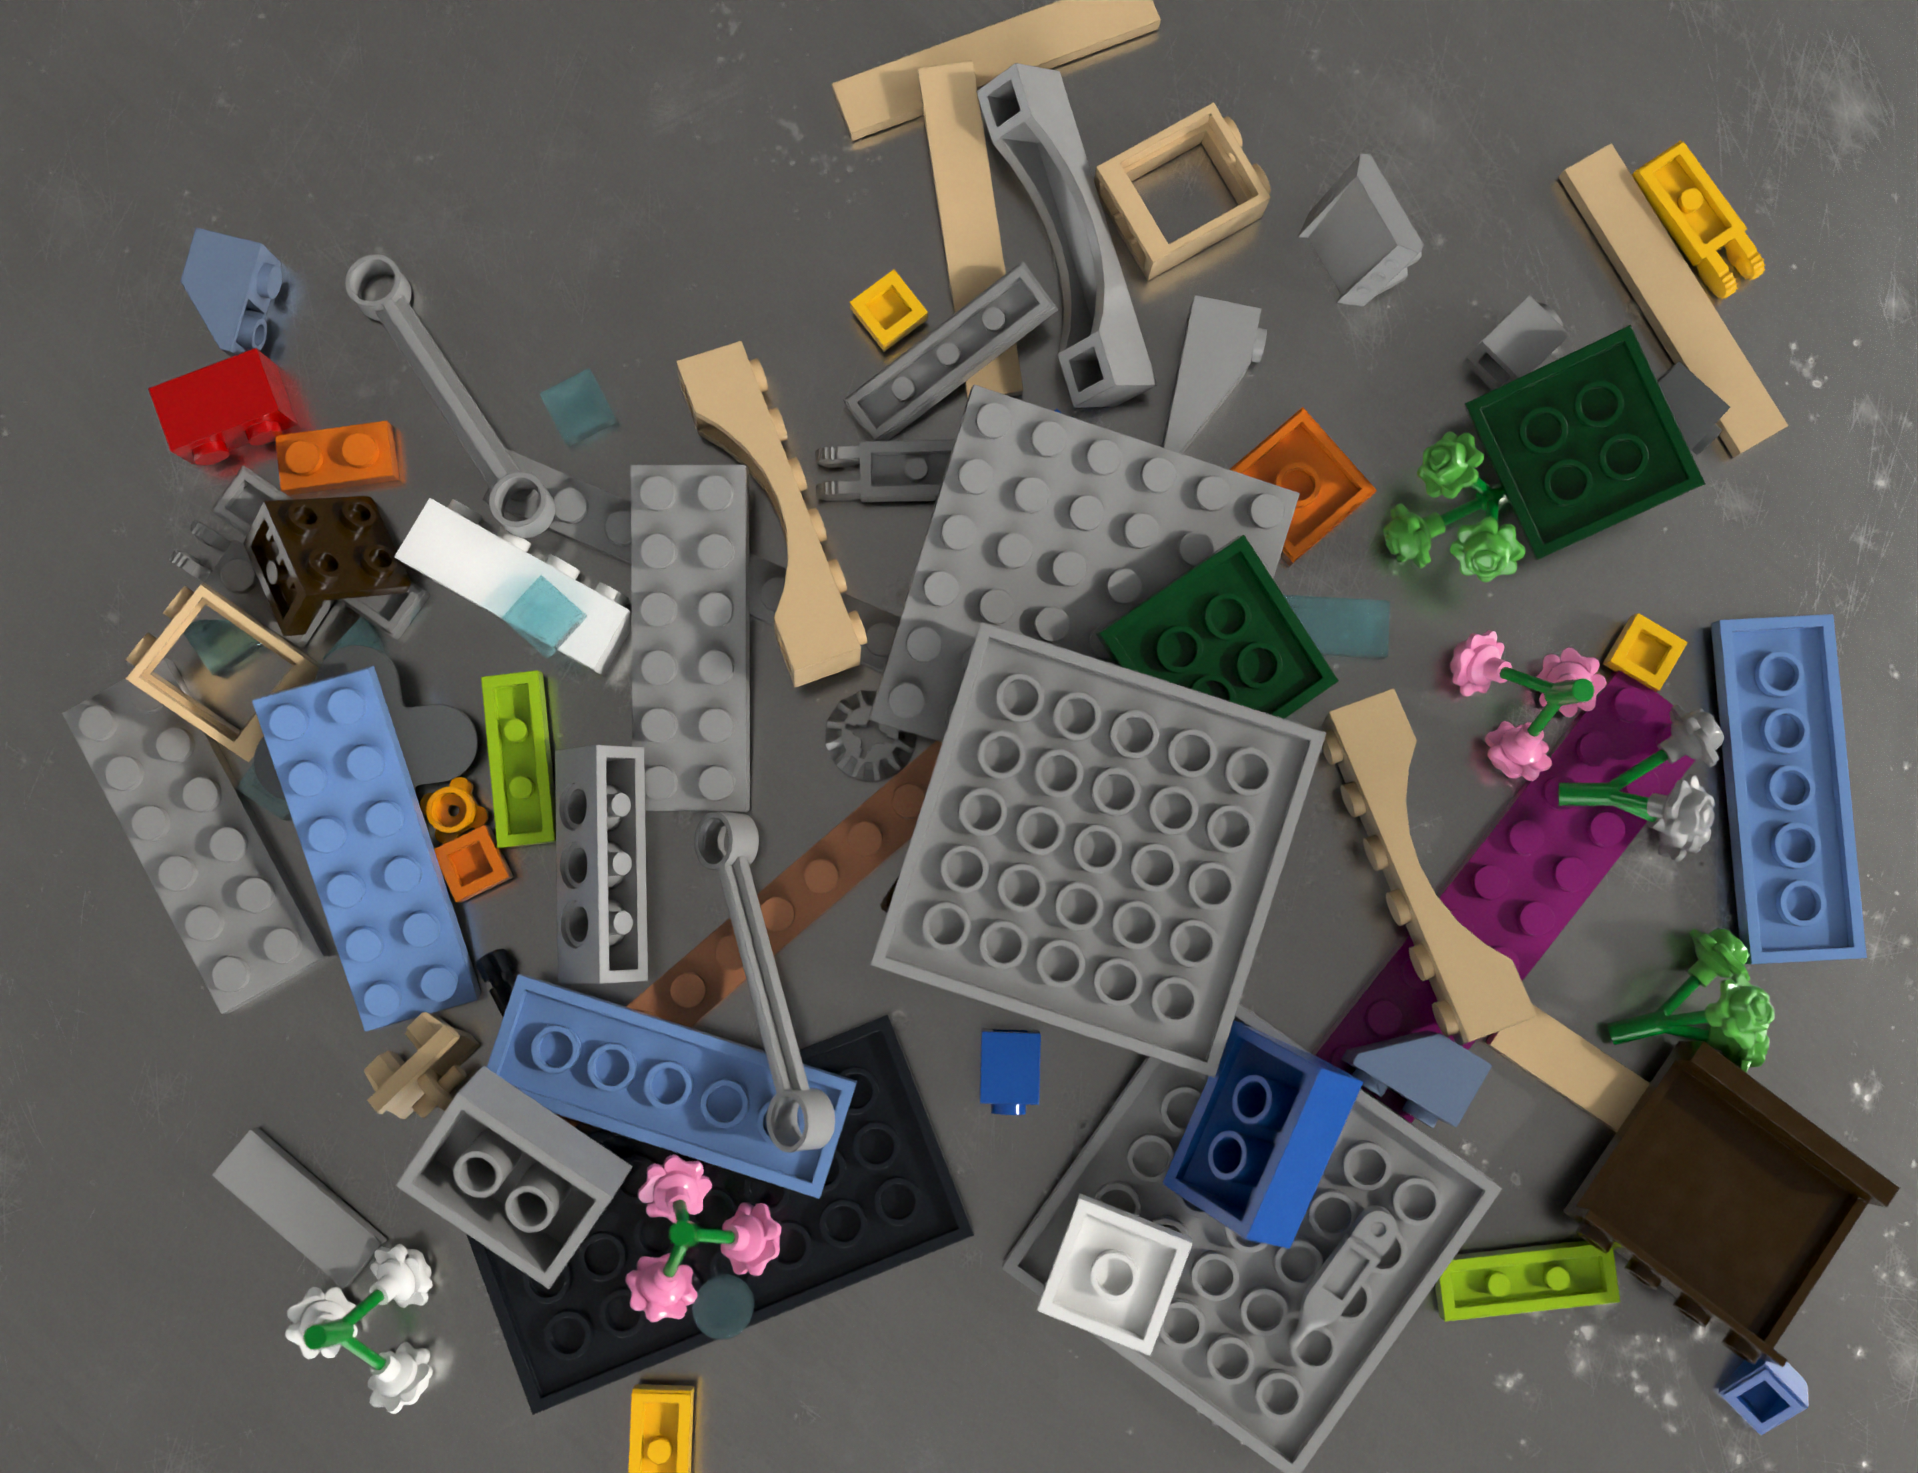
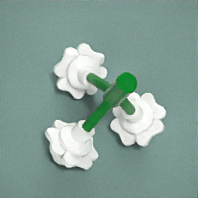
M397 1244L391 1249L381 1246L375 1251L376 1261L371 1264L370 1269L378 1281L370 1287V1295L357 1306L346 1300L342 1289L338 1286L330 1287L325 1294L320 1288L311 1287L302 1301L288 1308L287 1317L293 1324L289 1325L285 1331V1337L289 1341L298 1344L303 1357L307 1359L315 1358L319 1352L324 1357L334 1358L338 1354L340 1347L343 1346L368 1363L373 1374L368 1380V1387L373 1390L370 1396V1404L375 1408L385 1407L391 1414L398 1413L403 1405H412L417 1402L420 1394L428 1387L429 1378L433 1372L432 1367L427 1364L430 1352L426 1348L415 1349L409 1342H404L400 1344L396 1353L388 1351L378 1354L355 1338L357 1335L355 1324L378 1304L386 1305L392 1299L401 1308H405L409 1304L421 1306L428 1301L427 1291L433 1286L430 1280L431 1268L425 1262L423 1253L417 1249H407L402 1244Z

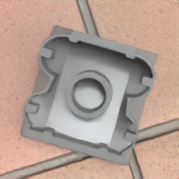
M1361 153L1308 213L1298 236L1309 239L1341 295L1337 303L1363 307L1378 294L1404 281L1408 276L1407 267L1419 261L1422 256L1421 250L1424 247L1422 240L1372 155L1368 153Z

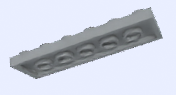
M631 465L632 747H644L645 811L747 812L750 810L749 466Z
M163 658L154 672L192 697L173 660ZM126 678L62 713L221 1014L231 1013L331 956L216 740L133 685Z

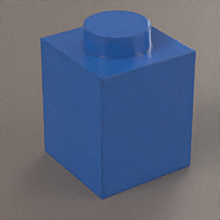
M981 1028L980 1104H991L992 1114L1025 1115L1026 1105H1039L1041 1033L1039 1030Z

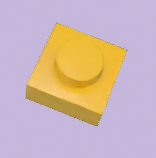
M895 269L849 302L852 312L884 352L928 320V311Z
M1637 613L1628 619L1604 660L1603 665L1615 672L1620 670L1657 692L1661 690L1688 642Z

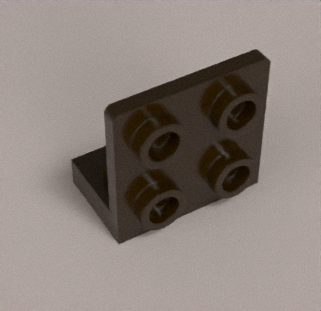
M370 496L264 501L243 542L284 637L306 634L315 616L321 609L323 602L326 600L406 593L412 584L403 563L394 557L397 550Z

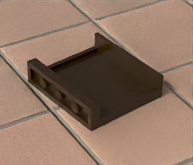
M1679 1041L1563 1212L1580 1224L1575 1232L1590 1245L1606 1254L1613 1248L1627 1259L1628 1263L1624 1270L1636 1280L1655 1291L1661 1285L1676 1296L1677 1299L1672 1306L1685 1317L1704 1328L1710 1322L1726 1334L1721 1343L1731 1352L1752 1365H1755L1760 1358L1784 1367L1788 1359L1774 1350L1775 1345L1866 1206L1871 1204L1888 1207L1900 1187L1706 1042Z

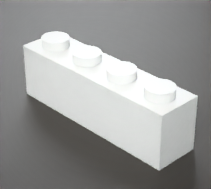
M429 498L394 557L415 571L604 677L631 631V611L625 608L629 598L602 582L598 583L595 590L587 587L576 580L580 573L578 569L552 554L549 555L546 562L539 560L527 553L531 546L530 542L509 533L502 526L496 535L478 525L483 516L464 504L452 499L448 507H445Z

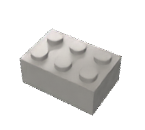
M483 1065L456 1094L396 1186L549 1289L612 1200L633 1166Z

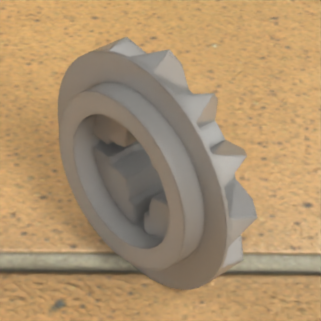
M860 690L839 701L828 718L826 724V747L833 762L847 775L864 781L886 779L899 772L907 764L915 748L916 734L879 723L880 732L886 734L887 738L895 740L894 744L888 742L884 744L874 743L871 751H867L865 759L861 758L863 753L861 748L862 739L854 735L853 731L847 730L848 726L854 728L857 726L867 727L870 722L868 718L877 691Z

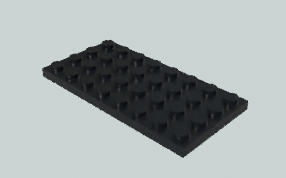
M889 1013L799 1049L803 1064L857 1081L820 1199L605 1129H599L587 1134V1136L633 1167L549 1289L466 1234L532 1415L974 1236V1230ZM677 1155L686 1162L700 1161L704 1169L702 1175L709 1177L712 1183L711 1189L703 1198L702 1211L696 1215L689 1214L691 1222L697 1224L699 1228L723 1230L724 1222L735 1216L741 1203L746 1202L753 1206L764 1203L769 1208L771 1218L781 1226L780 1249L777 1258L767 1262L763 1273L759 1276H754L749 1271L745 1274H735L730 1259L721 1253V1243L698 1242L695 1246L688 1247L680 1265H688L692 1268L691 1284L697 1291L698 1296L693 1304L686 1305L687 1311L683 1318L665 1317L657 1322H651L647 1319L645 1311H636L631 1308V1290L625 1280L629 1272L637 1270V1262L641 1257L659 1258L668 1253L671 1254L675 1244L671 1241L669 1234L671 1227L675 1223L665 1217H649L646 1213L647 1203L642 1202L638 1198V1190L646 1182L647 1168L650 1165H662L668 1156Z

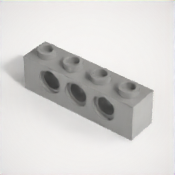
M592 745L555 751L558 984L648 981L644 747Z

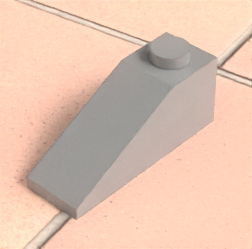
M1194 295L1187 315L1161 447L1183 454L1243 379L1251 362L1260 363L1267 336V329L1258 328L1261 308Z

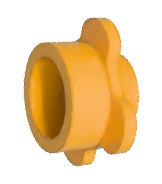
M456 777L451 780L449 787L440 788L434 793H427L421 799V811L436 829L435 838L440 843L445 844L452 841L471 828L477 829L486 825L488 821L487 809L478 805L472 794L474 786L466 778ZM453 805L459 808V813L456 816H451L449 813V809Z

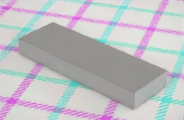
M258 1127L249 1130L212 1174L215 1179L342 1289L350 1286L374 1257L375 1251L388 1240Z

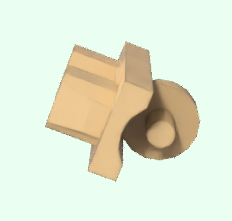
M423 1012L407 1027L405 1033L418 1049L409 1060L404 1062L397 1053L386 1051L378 1055L364 1069V1073L375 1091L367 1101L379 1114L389 1111L401 1119H406L413 1111L420 1117L426 1118L437 1106L446 1111L457 1094L455 1088L467 1077V1074L460 1065L480 1044L470 1033L451 1027L436 1015Z

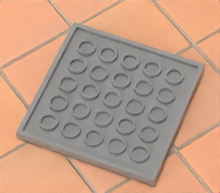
M973 385L868 719L943 742L981 622L1116 665L1096 636V633L1236 537L1245 535L1271 577L1274 578L1300 493Z
M981 622L871 965L1215 1078L1326 733Z
M1239 1003L1233 1021L1243 1023L1312 1054ZM1147 1056L1006 1257L1001 1269L1041 1297L1080 1193L1192 1237L1193 1244L1151 1356L1094 1333L1091 1334L1282 1472L1302 1473L1503 1188L1361 1088L1290 1249L1246 1240L1162 1184L1209 1076ZM1381 1206L1387 1209L1394 1217L1398 1226L1395 1241L1384 1256L1381 1255V1260L1337 1320L1306 1334L1296 1348L1292 1347L1287 1341L1298 1328L1302 1297L1308 1284L1345 1233L1350 1231V1226L1365 1208Z

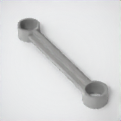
M372 254L358 259L349 268L345 278V287L349 297L364 315L373 320L381 321L491 488L489 506L493 516L506 531L517 537L531 538L543 533L551 525L555 516V503L551 494L537 477L520 471L409 304L412 292L410 283L393 260L383 255ZM380 275H392L395 277L394 286L387 296L377 301H365L362 299L364 288L370 280ZM525 489H532L540 494L539 508L530 518L516 522L505 519V506L513 494Z
M707 813L700 820L695 831V852L698 860L705 868L718 870L777 1093L771 1100L767 1111L769 1136L778 1149L788 1153L822 1148L833 1135L835 1113L828 1096L820 1089L809 1088L750 870V865L756 857L759 846L757 827L752 818L744 813ZM726 830L728 831L729 844L727 852L725 851L724 838ZM799 1105L804 1115L803 1134L800 1132L797 1121Z

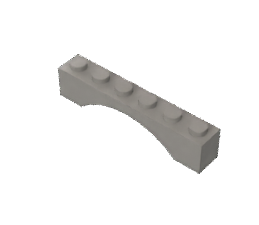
M1015 63L976 92L992 144L1010 164L1028 191L1044 223L1054 250L1061 279L1064 306L1062 337L1057 355L1073 407H1116L1157 386V381L1060 71Z

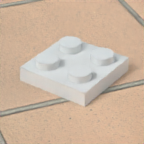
M1080 1193L1038 1303L1037 1311L1151 1356L1193 1244L1192 1237Z

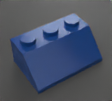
M1233 1021L1215 1078L1209 1076L1162 1184L1244 1239L1290 1249L1363 1081L1315 1055L1243 1023Z

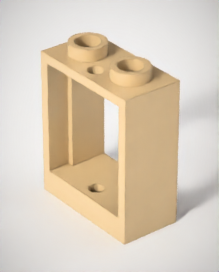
M1214 102L1096 167L1094 183L1100 202L1147 281L1261 219L1271 197L1269 194L1271 188L1265 172L1258 164L1254 163L1251 165L1241 148L1242 138L1236 124L1228 116L1223 118ZM1202 143L1238 206L1168 244L1132 181Z
M205 582L195 592L184 586L163 612L172 621L157 639L147 632L126 658L127 662L135 666L126 680L249 763L255 755L260 740L264 737L256 712L240 731L155 673V668L205 605L212 608L292 665L270 694L311 683L315 679L321 664Z

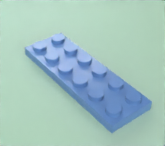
M1834 615L1730 619L1711 623L1720 729L1724 735L1722 751L1739 938L1750 954L1745 964L1867 958Z
M374 665L260 696L252 700L365 1032L416 1018L423 1012L434 1013L477 1001L481 995V990Z
M525 974L517 975L487 1064L489 1070L555 1114L819 1199L857 1084L856 1080L803 1064L809 1088L820 1089L828 1096L835 1113L834 1132L829 1142L822 1148L790 1153L784 1152L774 1145L767 1129L768 1107L777 1093L765 1051ZM799 1105L797 1121L800 1132L803 1134L804 1115Z

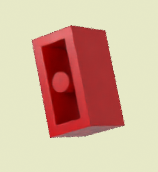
M257 348L148 388L170 451L193 465L205 466L221 462L229 457V451L247 444L264 445L274 442L276 436L283 435L282 431L298 425L277 365Z

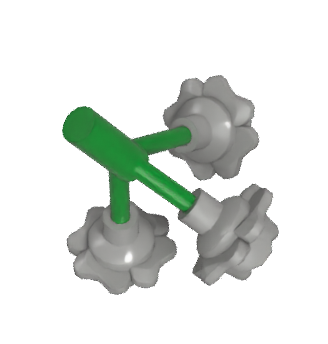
M1676 704L1669 712L1672 722V736L1658 744L1659 751L1609 782L1558 783V805L1614 806L1647 820V825L1650 828L1658 831L1657 840L1660 841L1658 854L1663 857L1670 856L1672 860L1680 862L1687 853H1698L1701 850V846L1709 841L1712 833L1710 826H1712L1715 817L1712 810L1715 805L1714 799L1711 795L1705 793L1704 787L1699 786L1696 775L1689 774L1684 780H1678L1675 789L1669 795L1653 793L1650 797L1619 791L1665 761L1672 764L1687 755L1692 759H1702L1710 768L1719 761L1715 750L1722 744L1724 735L1714 716L1704 712L1702 708L1686 713L1683 707Z

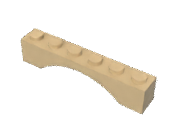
M738 341L676 361L680 387L698 435L724 449L741 465L749 466V473L765 491L779 518L787 547L788 564L784 590L774 616V630L794 687L796 688L859 666L861 657L860 645L867 643L865 629L858 612L854 610L847 613L840 593L847 591L843 572L836 558L827 561L820 542L827 540L824 524L817 508L807 510L801 491L807 490L805 476L797 457L787 459L781 444L782 441L788 439L786 428L778 408L775 407L768 410L762 392L768 391V384L759 359L749 360L742 341Z
M1395 689L1384 691L1330 711L1322 724L1323 732L1326 733L1322 745L1323 753L1330 765L1337 763L1346 783L1341 785L1344 803L1353 818L1358 816L1361 818L1368 835L1367 838L1363 839L1367 858L1375 871L1383 870L1391 889L1390 892L1386 893L1389 910L1395 922L1399 926L1405 924L1414 944L1413 947L1409 948L1411 962L1418 977L1422 981L1427 979L1430 981L1438 1002L1432 1004L1433 1013L1444 1036H1453L1455 1043L1463 1045L1537 1017L1513 960L1484 944L1456 920L1435 894L1419 864L1409 832L1406 805L1409 766L1417 740Z

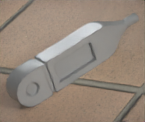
M1381 1206L1365 1208L1350 1226V1231L1345 1233L1308 1284L1302 1297L1298 1328L1287 1341L1292 1347L1296 1348L1306 1334L1337 1320L1381 1260V1255L1384 1256L1395 1241L1398 1226L1394 1217L1387 1209Z

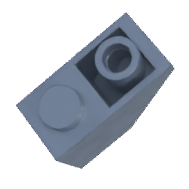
M196 227L180 282L218 347L223 352L233 357L254 348L260 351L264 346L267 336L265 318L270 300L278 295L282 284L281 262L262 243Z
M1428 1030L1347 1049L1341 1058L1342 1061L1355 1068L1352 1076L1362 1080L1363 1087L1380 1097L1383 1096L1387 1088L1407 1100L1401 1110L1431 1128L1435 1127L1438 1120L1457 1128L1493 1066L1441 1033Z

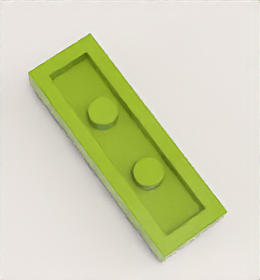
M535 670L481 677L497 848L505 849L555 843L556 800L543 673Z
M1586 1241L1455 1255L1435 1283L1439 1317L1445 1322L1620 1302L1613 1248L1606 1254Z

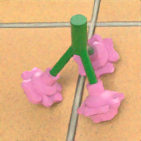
M1488 630L1482 635L1472 633L1467 640L1457 644L1453 650L1454 657L1450 662V669L1454 674L1453 683L1460 686V693L1463 696L1468 697L1475 692L1486 693L1490 688L1491 681L1505 683L1507 680L1542 693L1539 702L1544 708L1533 722H1527L1524 725L1520 724L1515 728L1510 722L1503 721L1497 730L1489 732L1485 736V742L1491 747L1488 750L1487 756L1496 769L1501 770L1508 778L1516 779L1523 776L1529 781H1534L1539 777L1541 771L1548 770L1552 765L1551 759L1546 755L1549 746L1542 739L1544 737L1543 729L1555 713L1560 711L1565 717L1570 718L1575 716L1578 707L1584 711H1592L1595 708L1596 695L1607 683L1604 676L1595 674L1600 666L1599 660L1595 657L1581 656L1574 648L1568 647L1562 651L1560 657L1556 654L1546 655L1543 660V670L1534 677L1512 669L1510 662L1501 659L1504 645L1497 641L1496 632Z
M677 1155L668 1156L662 1165H650L647 1168L646 1182L638 1190V1198L642 1202L647 1203L646 1213L649 1217H665L675 1223L671 1227L669 1234L671 1241L675 1244L671 1254L668 1253L659 1258L641 1257L637 1262V1270L629 1272L625 1280L631 1290V1308L636 1311H645L647 1319L651 1322H657L665 1317L683 1318L687 1311L686 1305L693 1304L698 1296L697 1291L691 1284L692 1268L688 1265H680L688 1247L695 1246L698 1242L721 1243V1253L730 1259L735 1274H745L749 1271L754 1276H759L763 1273L767 1262L777 1258L780 1249L781 1226L771 1218L769 1208L764 1203H759L755 1206L746 1202L741 1203L735 1216L724 1222L723 1230L699 1228L694 1222H691L689 1214L696 1215L702 1211L703 1198L711 1189L712 1183L709 1177L702 1175L704 1169L700 1161L686 1162Z

